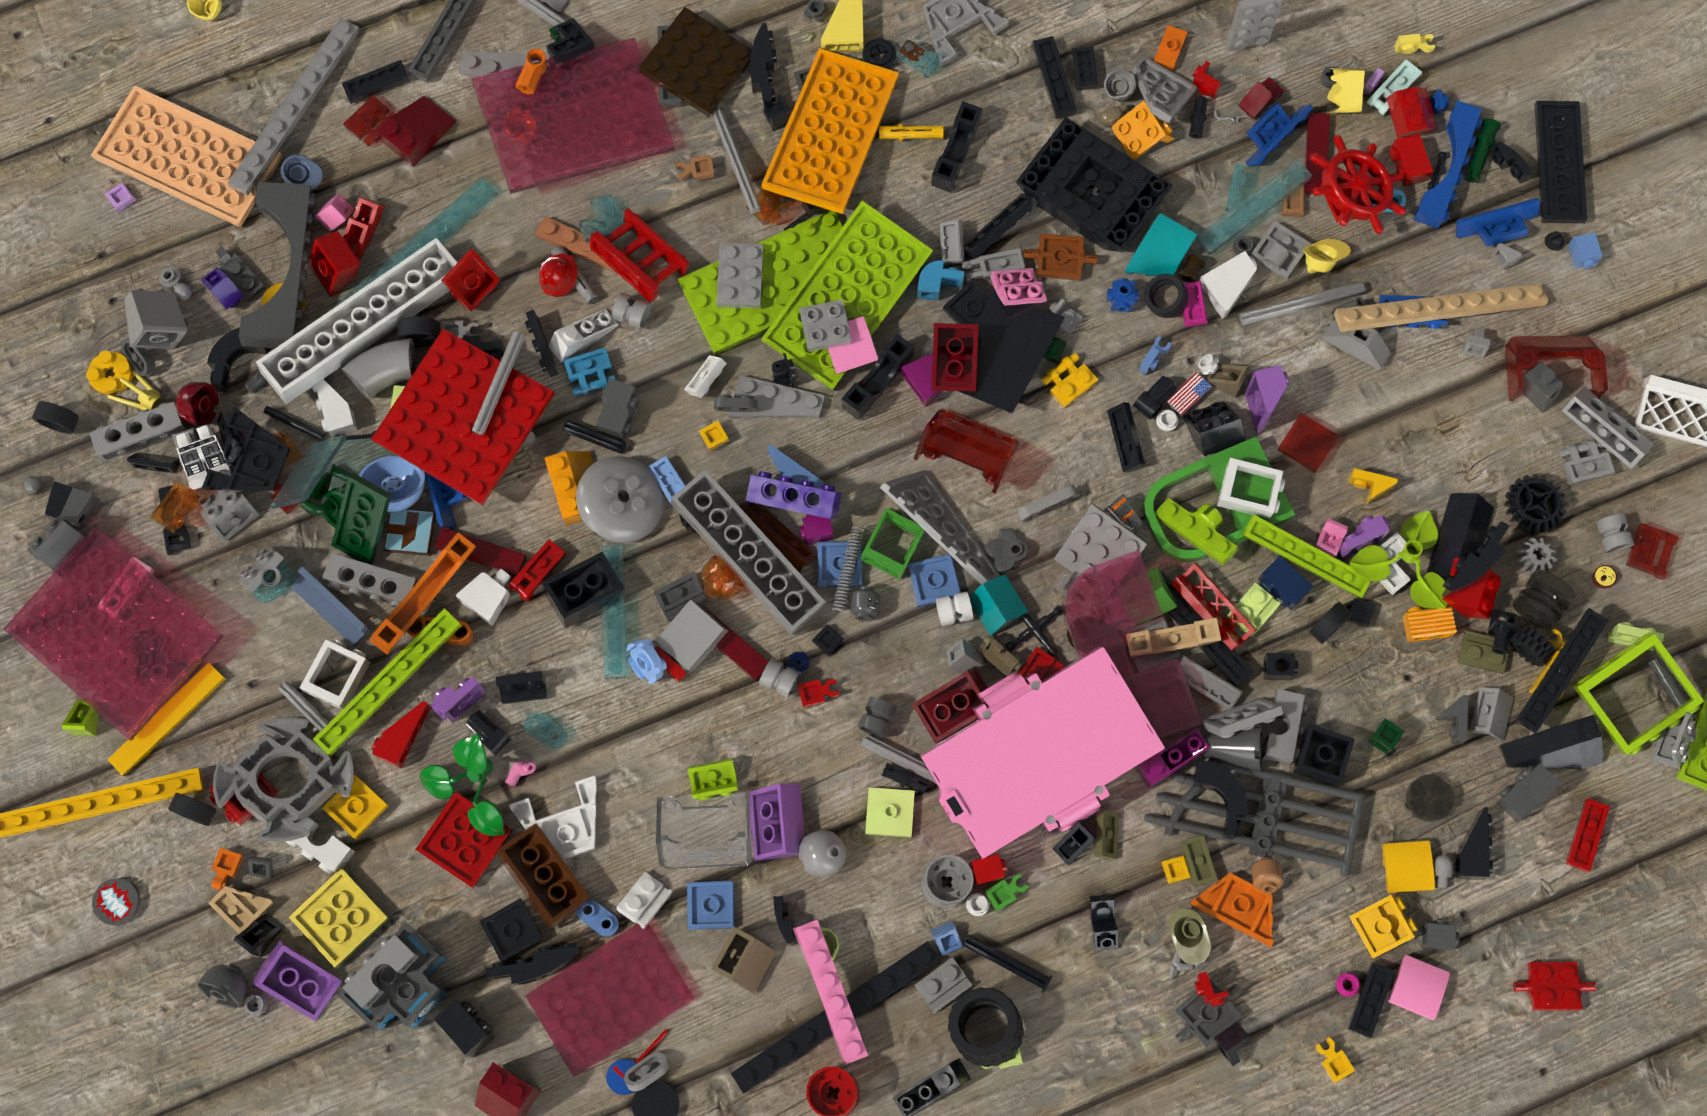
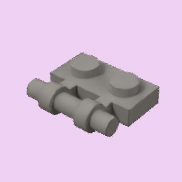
M1586 440L1585 443L1579 445L1570 444L1566 448L1558 450L1560 458L1568 457L1571 460L1563 464L1570 485L1615 473L1609 453L1599 454L1598 449L1604 446L1597 440ZM1587 452L1590 456L1580 458L1579 453Z

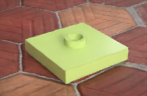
M869 787L865 834L911 838L915 791Z

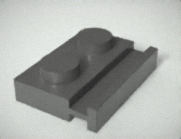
M694 572L653 592L667 621L674 619L690 599L696 601L699 605L708 602Z

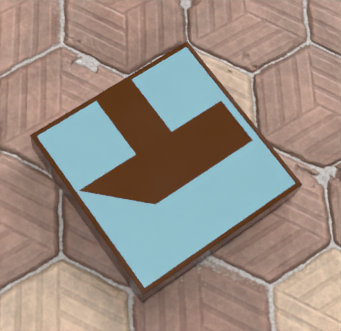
M405 509L400 512L389 513L384 551L429 556L436 517L435 511Z

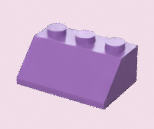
M1281 365L1255 371L1244 393L1257 434L1262 433L1289 384L1288 375L1286 372H1283Z
M779 783L750 791L749 800L755 861L799 856V846L805 837L800 785Z

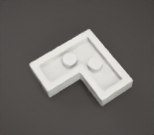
M1397 532L1380 547L1387 552L1388 560H1391L1398 552H1402L1406 541ZM1402 558L1388 565L1390 575L1386 579L1379 581L1391 595H1394L1411 580L1396 564Z

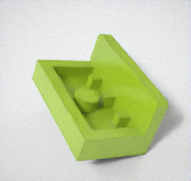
M733 758L687 767L693 799L707 800L712 795L717 794L728 796L738 790Z

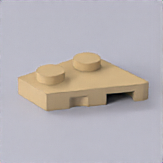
M225 886L208 904L240 934L263 916L275 902Z

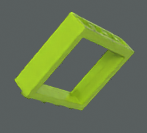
M1651 632L1646 633L1572 685L1619 751L1626 755H1633L1640 751L1642 744L1648 740L1651 742L1660 737L1662 730L1667 727L1672 728L1681 722L1680 718L1686 712L1693 714L1700 709L1699 705L1704 702L1656 634ZM1653 646L1691 699L1626 743L1589 690Z

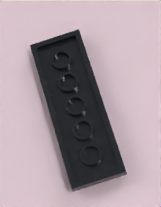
M1536 101L1534 108L1541 223H1586L1587 206L1580 101Z

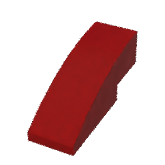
M359 197L353 218H349L343 238L348 242L349 248L354 255L358 256L359 260L363 257L385 208L384 204L367 197Z

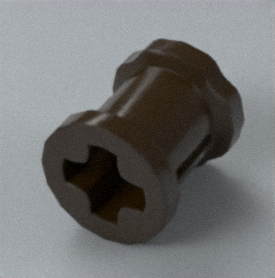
M1188 255L1186 258L1187 263L1178 275L1183 281L1191 283L1197 281L1196 277L1200 269L1204 268L1205 262L1195 255Z

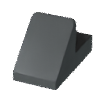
M1468 695L1460 697L1435 718V720L1453 721L1449 727V736L1452 737V744L1462 745L1467 741Z

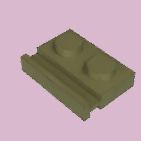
M1465 630L1457 663L1503 674L1505 672L1510 643L1508 641L1506 654H1496L1492 652L1495 637Z

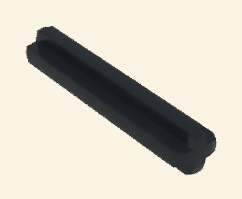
M567 420L563 430L565 433L620 454H623L626 449V442L570 420Z

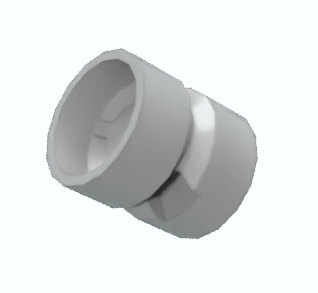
M620 293L613 307L612 319L622 323L628 321L630 326L642 330L649 318L651 303L641 299L635 301L633 296Z
M1625 514L1611 515L1596 522L1599 534L1604 536L1601 541L1605 553L1622 551L1635 545L1631 532L1626 531L1629 526Z
M771 658L762 673L759 684L770 690L776 687V692L788 699L799 681L801 672L790 667L784 669V663Z

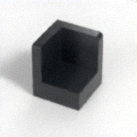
M782 94L777 96V104L763 110V115L773 131L787 125L791 116V110Z
M1236 1022L1215 1036L1214 1040L1220 1053L1232 1066L1239 1063L1240 1059L1235 1049L1247 1042L1250 1037Z

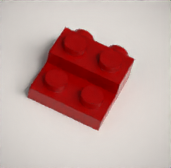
M470 249L441 281L463 308L472 311L481 304L488 293L494 291L496 285L501 280L474 250Z
M259 773L257 781L259 789L269 797L274 798L277 796L278 791ZM212 784L210 787V799L217 807ZM235 794L223 806L226 810L225 816L231 823L237 822L241 826L253 817L242 806Z

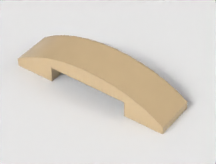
M1217 618L1166 629L1145 630L1126 634L1130 657L1179 651L1221 641Z

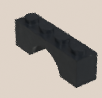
M962 101L947 146L943 154L939 156L932 173L931 186L950 193L952 192L981 122V107Z
M896 334L883 349L880 358L871 371L861 381L855 382L841 398L842 408L857 420H860L901 372V367L914 356V346Z

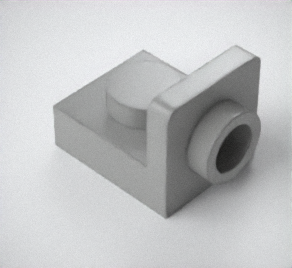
M1061 298L1058 303L1055 301L1048 311L1065 317L1059 330L1070 336L1082 321V316L1066 306V300Z

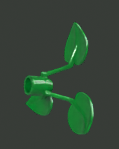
M479 733L459 740L453 747V755L456 762L462 767H467L465 772L450 778L447 768L441 765H430L421 771L419 777L425 789L435 798L442 800L448 799L454 793L452 783L465 776H468L472 782H481L473 801L474 807L468 811L470 823L483 834L489 836L504 835L506 831L499 809L489 801L478 803L484 784L488 781L486 776L492 772L493 764L486 756Z

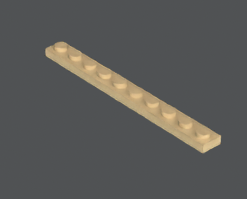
M1538 283L1341 308L1335 310L1334 316L1340 332L1541 307L1546 306L1549 300L1542 284Z

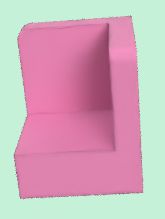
M338 193L326 202L314 217L328 231H332L347 220L354 208Z

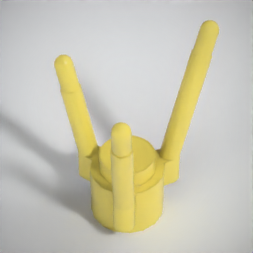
M135 370L132 373L148 391L146 389L141 390L123 377L120 378V381L140 394L138 397L140 404L110 394L108 395L109 399L141 409L142 411L158 408L162 402L161 393L156 391L142 376H139Z

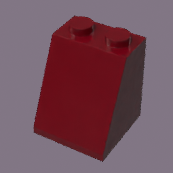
M493 1062L479 1083L475 1107L489 1116H525L541 1090L505 1066Z

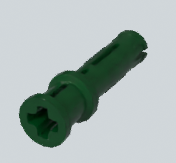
M1488 118L1482 121L1481 133L1476 138L1478 145L1466 175V180L1474 183V180L1475 183H1479L1490 148L1496 143V133L1501 129V123L1497 120Z

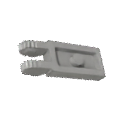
M1021 248L980 256L978 259L962 263L963 270L975 269L979 266L981 271L967 274L965 276L966 282H970L973 278L976 281L989 279L993 271L1026 269Z

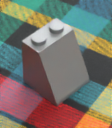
M136 288L130 290L125 297L130 347L174 349L187 333V327L174 292H166L161 289L145 291L144 289Z

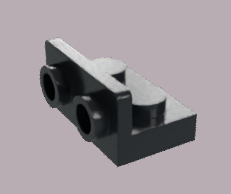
M542 671L496 677V686L500 690L502 704L547 698L546 680Z

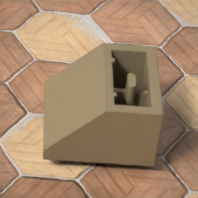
M734 927L711 969L713 972L754 994L777 951Z

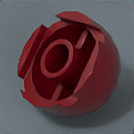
M190 382L182 386L175 400L177 413L184 421L192 425L204 426L210 424L217 413L213 412L215 405H219L218 392L215 386L206 382Z

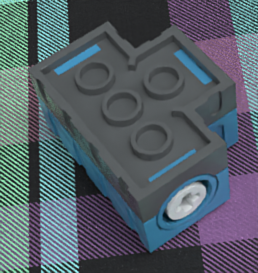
M406 923L399 928L395 935L399 936L419 956L403 974L396 972L391 966L380 969L376 981L384 993L368 1010L361 1008L344 989L338 994L371 1028L382 1030L387 1025L386 1023L393 1019L395 1015L400 1018L404 1025L416 1028L447 994L431 978L436 969L447 958L416 929Z

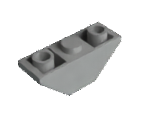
M1334 320L1321 338L1378 370L1382 368L1390 354L1377 330L1373 328L1340 332L1338 324Z

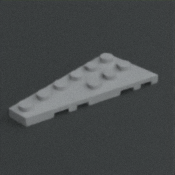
M926 470L887 481L880 487L980 584L1001 576Z

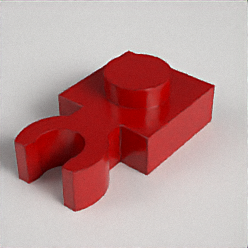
M820 679L798 684L803 708L825 703L824 696L838 697L840 695L839 691L831 692L829 690L831 685L837 684L836 679L828 680L825 685H821Z

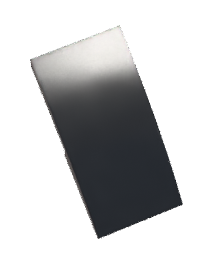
M1500 141L1495 144L1491 151L1494 163L1498 164L1501 170L1510 167L1511 175L1518 180L1519 184L1527 181L1533 171L1526 161L1506 144Z
M773 896L775 916L780 932L787 945L793 946V940H797L793 928L797 926H793L792 920H784V916H788V902H784L783 896Z

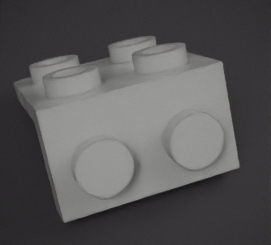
M1686 712L1683 721L1672 728L1667 727L1661 731V736L1658 738L1651 757L1652 761L1680 769L1682 762H1687L1690 750L1687 748L1690 742H1694L1697 735V729H1695L1696 722L1693 721L1692 713Z

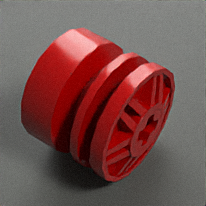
M827 1066L819 1069L811 1076L807 1084L806 1097L809 1106L821 1116H849L856 1109L860 1100V1088L857 1080L851 1073L839 1067ZM831 1088L840 1089L838 1099L829 1097L832 1093Z

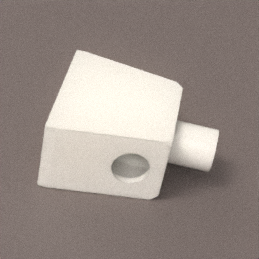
M502 569L493 578L482 572L459 591L456 597L467 608L493 626L510 598V593L503 586L511 577Z

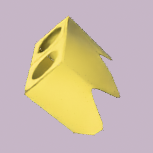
M1330 68L1334 69L1333 73L1335 74L1330 78L1337 83L1332 86L1327 98L1340 106V108L1327 113L1362 112L1365 70Z

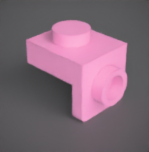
M1327 519L1315 548L1335 558L1348 531V527L1332 519Z

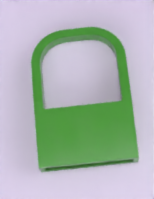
M1257 437L1192 463L1160 478L1152 485L1144 501V518L1157 546L1166 556L1173 560L1187 563L1209 557L1200 549L1182 550L1173 546L1167 540L1154 514L1153 503L1155 497L1164 489L1204 472H1209L1220 494L1226 466L1230 458L1272 468ZM1237 470L1231 497L1268 506L1274 480ZM1284 491L1282 493L1278 492L1277 500H1280L1278 512L1273 513L1270 519L1260 517L1276 527L1291 522L1295 517V513ZM1227 509L1238 531L1225 536V538L1235 545L1249 540L1242 536V533L1252 515Z

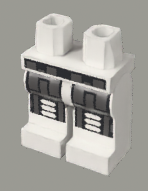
M209 425L197 428L200 437L198 441L192 442L189 432L176 436L179 446L176 449L191 491L202 488L208 473L207 467L229 476L233 473L232 468L226 464L222 451L223 447L218 435H214Z

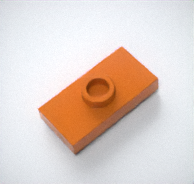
M1167 25L1154 62L1173 71L1187 36V31Z

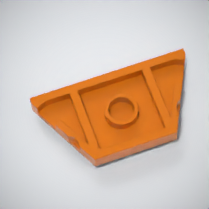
M1232 873L1227 874L1189 903L1190 906L1268 947H1272V894L1257 890L1253 884Z

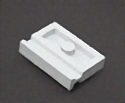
M644 872L619 903L616 910L634 923H638L644 929L670 897L672 890L666 889L662 883Z

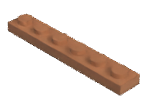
M544 216L535 233L536 238L556 247L563 246L565 251L618 274L589 248L590 236ZM633 255L628 256L633 263L638 264L642 261ZM651 264L643 272L653 278L660 273V268Z

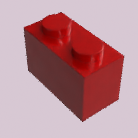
M1420 134L1394 140L1389 154L1391 160L1395 161L1396 173L1403 175V186L1428 181L1433 173V169Z
M999 854L985 857L984 859H977L969 863L973 873L974 886L1001 880L1005 877L1004 873L1007 872L1005 859H1000Z

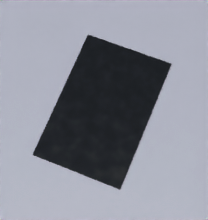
M994 290L975 323L980 325L976 392H958L1013 413L1065 317L1032 304L1005 306L997 295L996 290Z

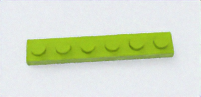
M1256 515L1251 516L1242 533V536L1358 598H1363L1371 582L1358 576L1351 566Z

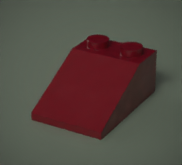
M423 96L392 115L377 130V133L383 144L414 167L456 123V120L427 97Z
M934 323L931 390L976 392L980 325Z
M974 666L914 702L912 706L933 741L937 743L978 718L973 709L981 704H985L988 707L987 703L978 696L979 693L985 691L988 687Z

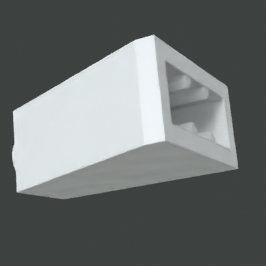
M1245 251L1201 276L1202 291L1222 319L1227 317L1257 270L1254 258L1248 256Z

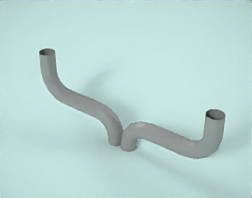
M1214 111V116L1217 120H1232L1233 123H1239L1241 118H1250L1248 115H1240L1235 121L1230 116L1219 117L1217 111Z

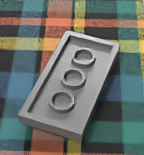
M1283 0L1239 1L1226 42L1228 50H1242L1247 46H1261L1269 42Z

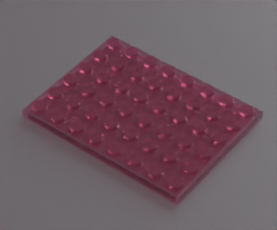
M635 37L595 47L593 50L559 64L553 58L547 59L546 71L541 75L533 94L522 93L516 88L517 80L524 65L471 79L510 194L675 150L673 139L651 80L638 72L643 58Z
M95 527L3 628L130 741L136 737L224 637L223 634L98 527Z

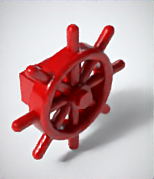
M1336 135L1333 141L1339 153L1330 161L1317 153H1313L1310 156L1311 161L1324 168L1322 175L1323 183L1320 187L1314 188L1312 193L1314 196H1325L1336 222H1339L1341 226H1346L1349 220H1370L1375 233L1381 234L1383 233V227L1378 216L1383 211L1389 208L1401 216L1406 213V209L1392 200L1394 193L1393 182L1401 181L1403 175L1401 173L1389 174L1384 165L1374 157L1377 149L1376 144H1369L1366 152L1356 149L1347 150L1342 137ZM1344 163L1347 172L1339 168L1338 165ZM1354 164L1360 166L1359 172H1357ZM1377 185H1378L1379 192H1378L1377 190H1375L1374 188H1372L1371 186H1377ZM1369 197L1378 201V204L1373 206Z

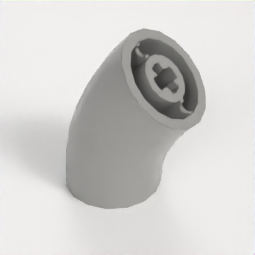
M400 339L375 346L352 359L341 370L365 395L372 399L385 388L410 380L416 371L415 363L417 362L413 339Z

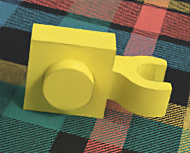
M1420 34L1401 35L1395 43V52L1411 54L1416 52L1418 48L1426 53L1433 52L1435 45H1428L1426 42H1431L1434 36L1432 34L1420 36Z

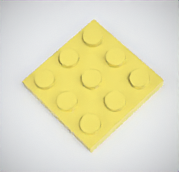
M343 868L339 869L289 916L293 923L335 968H338L389 920L386 914Z

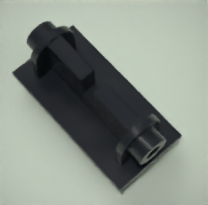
M783 353L784 359L772 364L773 382L779 385L790 383L793 388V380L796 379L795 367L792 359L788 360L786 353Z

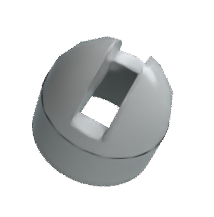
M24 477L27 495L40 491L42 484L37 477Z

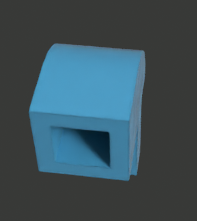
M943 260L929 263L920 273L917 298L939 301L941 285L962 288L964 271H960L957 268L943 269Z

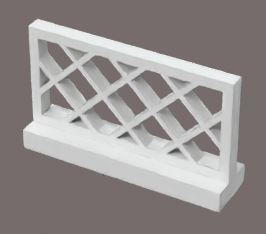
M1654 375L1646 377L1642 386L1644 390L1634 428L1707 447V431L1704 432L1698 422L1699 419L1707 416V389ZM1649 391L1657 393L1662 402L1652 407L1647 399ZM1672 398L1679 399L1684 408L1674 413L1667 401ZM1664 404L1670 415L1660 420L1654 408ZM1699 404L1704 409L1705 414L1696 418L1689 407ZM1686 410L1692 421L1682 426L1676 414ZM1650 411L1656 423L1651 426L1641 424L1643 415ZM1671 417L1678 427L1673 432L1667 431L1662 424L1663 421ZM1694 423L1700 435L1694 438L1689 437L1684 430L1685 427Z

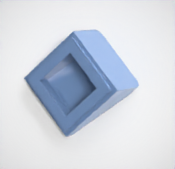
M952 921L931 930L942 956L963 947Z

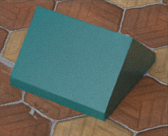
M1005 574L982 583L969 596L971 606L989 635L992 636L1029 613Z

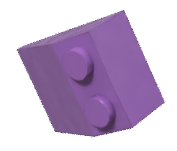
M282 940L278 941L252 979L255 986L316 1021L342 982L340 978Z

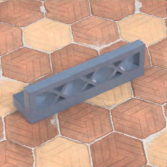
M302 566L298 570L302 576L290 587L349 643L356 647L371 631Z

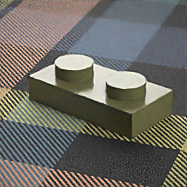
M1101 809L1096 813V857L1117 859L1119 817L1117 812Z
M1204 835L1181 841L1180 844L1194 887L1217 881L1218 879Z

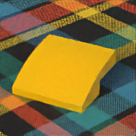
M1429 840L1382 843L1383 866L1385 867L1386 891L1388 893L1435 890L1434 868Z

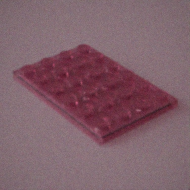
M637 923L525 995L573 1077H576L695 999L649 923L644 929Z

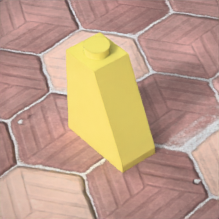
M839 0L822 35L821 49L830 52H863L862 0Z

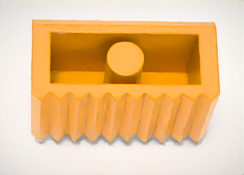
M1451 606L1445 609L1422 610L1421 607H1412L1402 616L1407 643L1452 637L1457 631Z

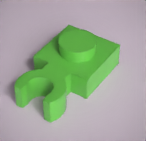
M1021 874L1015 875L1010 884H1007L1004 879L984 892L996 912L1017 900L1014 893H1023L1028 889V885L1023 887L1016 885V881L1022 877Z

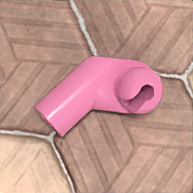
M532 760L514 763L505 783L515 787L521 776L531 774L536 770L535 763Z

